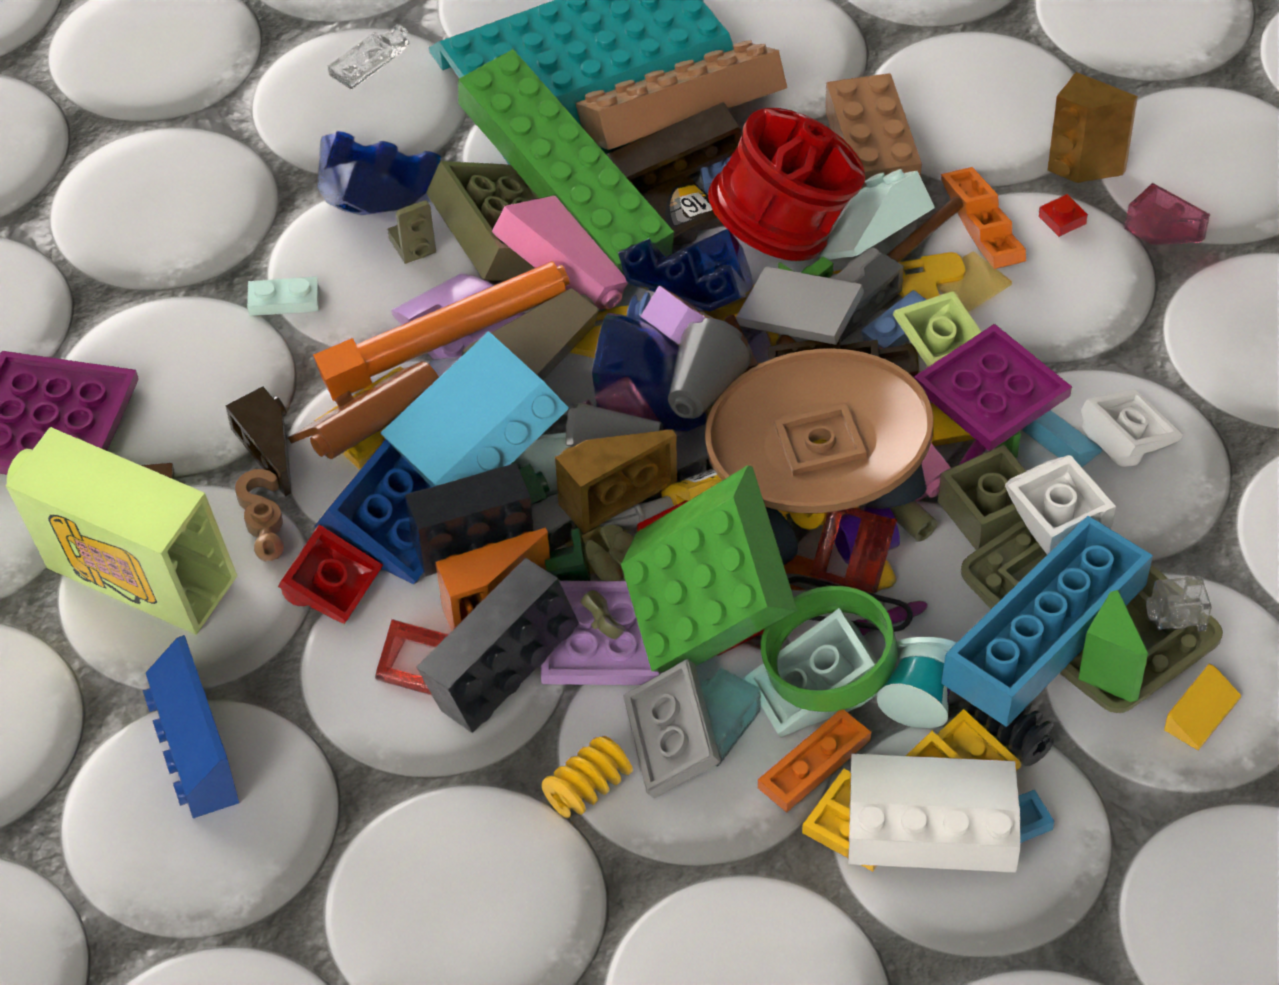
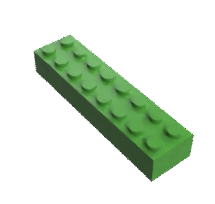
M514 49L458 79V104L539 198L555 195L628 281L648 270L652 264H658L672 255L674 231Z

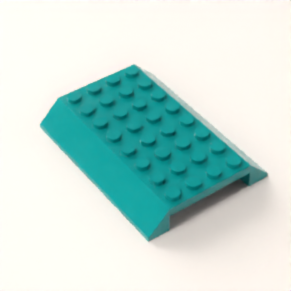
M553 0L454 35L429 46L430 54L442 71L452 67L459 78L514 49L580 125L575 103L586 100L585 95L599 90L607 93L615 90V85L620 82L634 80V83L645 80V75L650 72L664 70V73L675 70L674 65L688 60H693L695 63L704 60V55L709 52L722 50L725 53L734 50L729 32L703 0Z

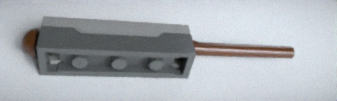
M953 197L888 254L880 253L879 250L871 247L861 255L855 256L841 272L830 277L832 279L862 284L864 290L859 304L840 337L841 342L902 291L904 266L898 262L963 208V202L959 197ZM778 334L776 345L807 341L809 339Z

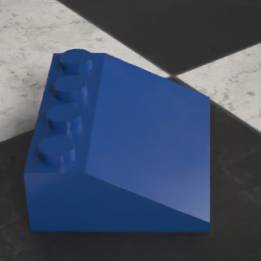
M385 440L314 527L317 528L318 525L323 526L383 564L381 569L414 584L422 575L423 569L412 543L405 495L430 488L431 486Z

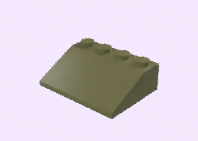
M440 161L426 194L483 280L506 281L534 269L535 267L492 232L505 206L540 199L510 164Z

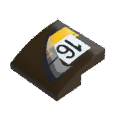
M690 177L669 181L642 194L674 231L673 245L695 242L699 230L724 226L712 210L708 194Z

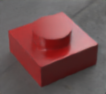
M1066 194L1040 206L1038 217L1060 237L1085 225L1088 214Z

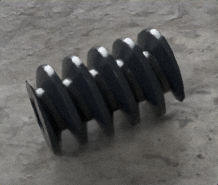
M1032 703L1007 727L973 704L969 706L968 713L975 715L976 721L981 725H986L987 731L993 736H997L998 741L1003 746H1008L1009 751L1015 757H1020V762L1024 766H1031L1040 761L1053 745L1054 738L1050 734L1054 729V723L1048 720L1039 725L1043 717V713L1039 710H1035L1027 715Z

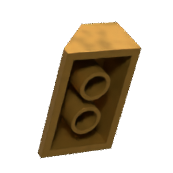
M1075 72L1056 98L1047 171L1076 183L1122 176L1127 168L1138 96Z

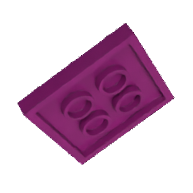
M996 324L991 325L914 376V379L924 389L928 399L989 451L1069 398L1072 390L1070 384Z

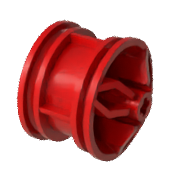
M763 108L754 111L746 120L743 126V135L739 140L737 148L722 172L715 176L709 186L708 198L711 208L720 222L733 235L750 247L783 260L807 261L819 256L826 247L829 234L836 220L850 199L856 196L864 185L865 170L861 160L851 146L824 124L792 110Z

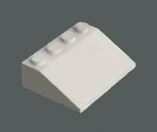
M851 754L848 864L998 872L1017 871L1020 852V807L1015 761Z

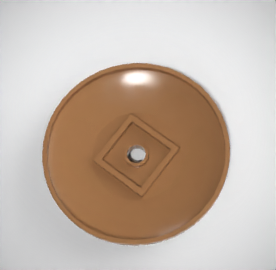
M813 349L773 358L751 368L734 380L718 397L709 413L706 422L705 439L709 460L721 480L726 479L747 465L753 466L765 507L795 513H825L866 504L891 492L906 481L921 465L928 453L933 438L934 424L932 407L924 389L908 372L896 364L878 356L859 351ZM819 439H825L827 441L823 444L812 443Z

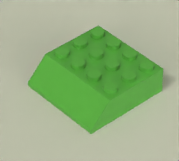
M747 465L638 531L621 563L651 671L665 672L686 659H689L695 666H698L797 611L753 466Z

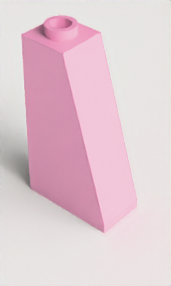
M555 195L504 207L492 232L535 268L550 261H553L556 266L562 265L570 281V284L565 286L566 291L572 288L580 295L588 296L599 310L611 309L621 301L622 292L629 281Z

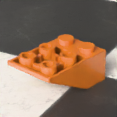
M546 527L533 532H525L517 537L498 543H490L482 548L466 553L451 555L446 559L435 562L442 610L451 631L525 558L546 570L545 560L550 559Z

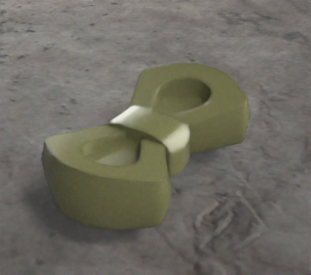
M595 590L587 592L580 602L595 618L591 626L595 630L599 629L611 639H618L623 635L626 628L612 617L608 610L606 599Z

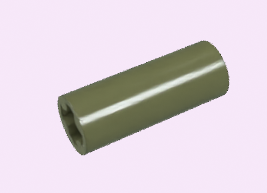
M916 501L890 508L896 522L918 542L927 539L937 527V521Z

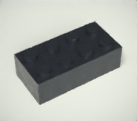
M525 558L416 668L441 712L473 733L492 716L493 712L509 695L518 690L520 684L537 667L545 662L547 657L563 640L570 637L574 629L579 625V622L559 579Z

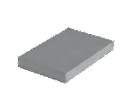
M765 266L736 318L739 326L836 345L859 304L864 290L862 284Z
M689 659L684 660L623 695L647 794L656 798L721 762L696 666Z

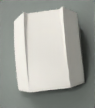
M1071 455L1047 461L1009 479L1005 484L1019 515L1047 555L1087 516L1092 517L1109 529L1113 526L1116 506Z

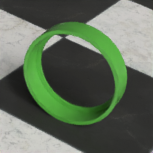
M826 586L803 592L794 597L797 611L764 629L761 639V656L773 688L790 704L809 711H839L864 702L885 685L892 675L897 662V640L888 612L876 598L864 591L851 587ZM837 609H840L843 613L855 614L869 620L881 631L885 639V650L876 665L858 680L839 688L829 690L799 688L784 681L778 672V655L788 635L805 621L819 615L833 613Z

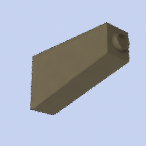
M570 288L491 332V334L537 376L544 380L595 326L599 309L588 296L580 295ZM475 341V342L471 343L470 345L466 346V347L464 348V350L462 351V356H463L477 341Z

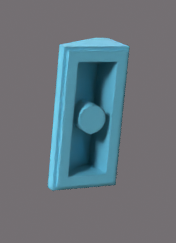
M1051 410L1022 429V431L1058 458L1071 455L1081 467L1102 452L1100 446Z

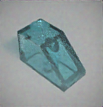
M721 667L712 679L707 678L701 685L721 760L720 763L715 765L719 767L761 711V688Z

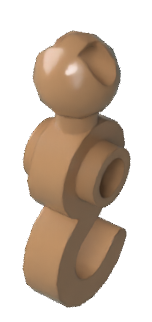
M253 469L239 477L235 484V493L239 505L245 509L244 521L248 532L258 537L254 544L255 554L265 562L272 561L282 555L284 548L281 538L276 535L283 525L281 509L274 501L249 492L256 487H264L271 491H276L279 488L277 476L271 471Z

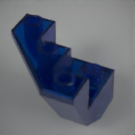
M336 131V133L321 137L317 188L326 203L342 211L358 215L395 212L413 205L426 194L442 159L440 155L431 151H423L420 154L407 156L397 151L398 147L387 141H379L376 144L363 146L354 141V136L343 131Z
M728 229L667 257L662 254L650 238L618 252L626 281L629 284L654 293L660 285L691 305L709 312L727 308L747 299L753 289L752 274L744 249Z

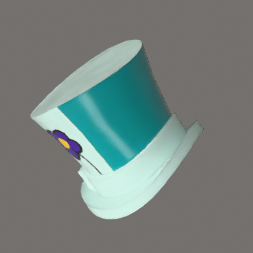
M913 637L897 641L898 665L877 694V703L882 712L898 723L915 728H936L944 725L948 720L949 696L952 690L941 684L945 655L956 642L939 637Z

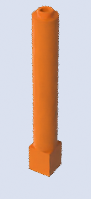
M550 261L356 344L354 339L351 338L313 354L323 382L332 400L335 401L334 399L348 391L352 394L373 385L370 377L551 300L565 292V286L569 285L570 281L562 265L556 266L553 261Z

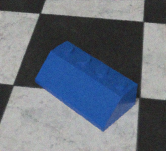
M185 635L177 637L145 672L150 688L142 691L149 713L157 711L159 719L153 720L159 743L167 741L170 748L169 750L162 751L169 774L178 772L180 781L173 783L180 806L188 804L194 819L239 803L229 762Z

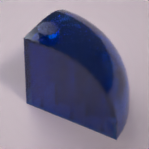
M608 313L601 326L592 368L596 407L662 422L664 429L690 431L707 422L706 411L697 418H684L677 415L669 405L668 397L679 345L646 322L621 314Z

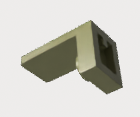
M424 200L397 210V225L387 230L389 240L403 262L407 264L436 253L431 207L428 201Z

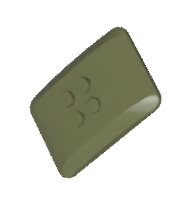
M1021 520L967 556L961 566V576L981 600L992 609L1047 554L1031 534L1024 521ZM1152 564L1146 586L1126 605L1148 652L1138 701L1129 702L1079 680L1083 650L1060 672L1074 686L1109 712L1125 713L1131 710L1221 643L1223 630L1219 622Z

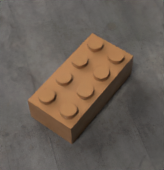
M891 73L826 82L825 113L830 129L843 138L858 155L865 170V181L879 173H884L886 176L899 169H902L903 173L918 171L921 177L922 163ZM865 182L861 189L867 186Z

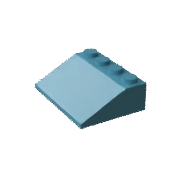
M488 331L380 434L431 487L510 465L556 422L569 407L539 376Z

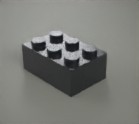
M516 463L405 495L412 543L425 576L436 574L435 562L446 559L451 555L466 553L482 548L490 543H498L517 537L522 533L534 531L531 498Z

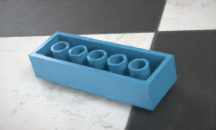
M1087 516L946 653L941 684L1007 727L1084 649L1086 632L1109 593L1118 590L1126 606L1146 586L1153 555L1092 517Z

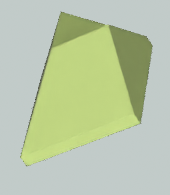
M954 291L894 310L893 312L894 318L928 367L981 333V330Z

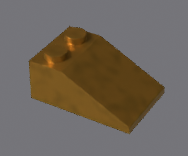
M671 429L589 439L575 447L565 449L560 455L555 457L559 506L584 534L671 484L676 483V433Z

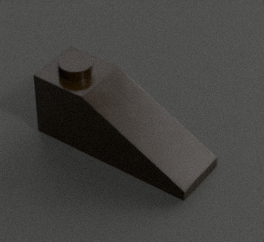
M262 386L225 405L233 433L262 469L271 471L277 476L279 490L286 497L292 493L287 435L283 416L287 415V412L278 396L272 397Z

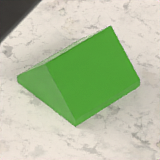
M1115 590L1109 593L1086 632L1078 679L1129 702L1138 701L1148 652L1119 591Z

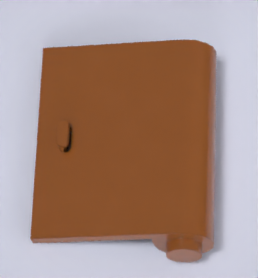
M422 361L392 374L354 398L351 392L348 391L334 399L338 405L336 409L289 436L288 439L292 444L310 437L311 445L319 456L323 457L325 455L329 459H334L388 426L439 377L430 364Z

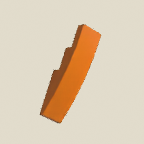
M973 167L941 174V181L950 200L953 197H959L962 200L963 208L957 213L967 232L993 269L1025 262L1026 249L1012 234V221L999 208L998 194Z

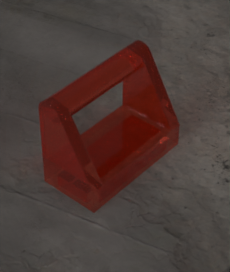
M857 507L827 512L810 575L846 587L877 593L897 519ZM843 513L861 518L845 576L827 571Z
M392 619L375 679L432 695L421 676L393 669L392 666L405 641L435 649L449 634Z

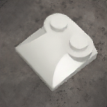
M1136 389L1089 398L1081 409L1083 417L1082 427L1087 437L1096 442L1109 455L1110 459L1119 466L1138 465L1145 453L1176 443L1183 437V434Z

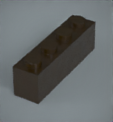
M722 102L606 155L642 195L661 184L684 178L701 170V168L708 167L732 156L742 135L737 122L725 103Z

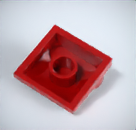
M318 525L281 579L278 587L281 588L283 596L291 604L310 606L345 625L383 567V564L323 526Z

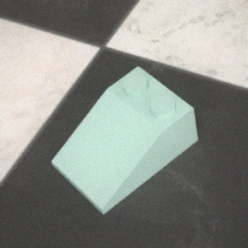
M899 169L886 176L884 173H879L865 181L867 186L852 198L829 236L827 245L819 257L824 256L828 260L858 256L934 209L935 207L918 171L903 173L902 169Z
M837 609L779 652L778 672L784 681L796 687L808 690H829L858 680L868 673L879 660L858 627L840 609ZM764 663L744 677L780 737L827 720L838 712L809 711L790 704L773 688ZM878 692L869 699L865 700L864 702L844 710L848 712L855 708L861 707L866 702L875 697L878 694Z

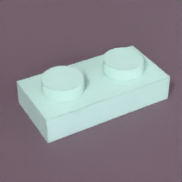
M318 277L248 281L247 307L249 316L319 311Z

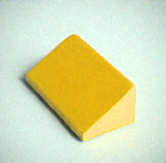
M1209 663L1169 711L1164 731L1199 751L1241 699V694L1216 667Z

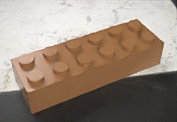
M751 40L734 44V50L725 53L722 50L709 52L704 55V60L695 63L693 60L677 63L674 65L675 70L664 73V70L653 71L645 75V80L634 83V80L620 82L615 85V90L604 93L603 90L588 93L585 95L586 100L575 103L581 126L598 146L609 150L649 136L722 102L725 103L727 108H731L787 88L779 50L766 47L765 44H753Z

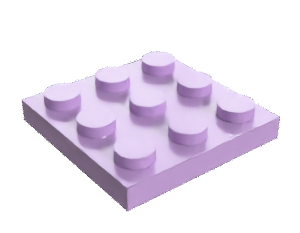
M560 581L579 625L574 629L570 637L563 640L541 665L542 684L642 685L660 675V672L651 671L626 581ZM591 590L599 592L606 599L608 610L612 617L626 628L623 635L618 639H611L599 629L595 630L591 626L595 618L580 602L587 592Z

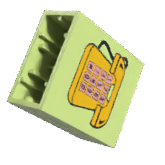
M52 427L47 430L33 450L24 449L13 459L7 473V484L5 486L47 569L197 635L237 577L204 492Z

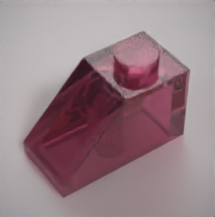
M1152 183L1129 204L1125 230L1152 245L1201 243L1206 237L1210 214Z

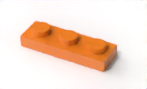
M844 709L839 710L758 779V789L787 813L849 760L851 754H856L870 742L871 731Z

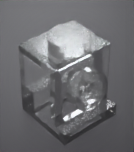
M1202 576L1157 580L1154 584L1152 597H1148L1146 602L1148 618L1150 621L1156 622L1158 630L1167 628L1183 629L1197 625L1198 632L1207 630L1212 606Z

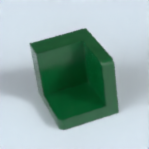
M579 528L573 529L571 532L574 546L550 551V559L545 560L546 571L557 577L559 581H591L589 564L585 561L583 552L585 543Z

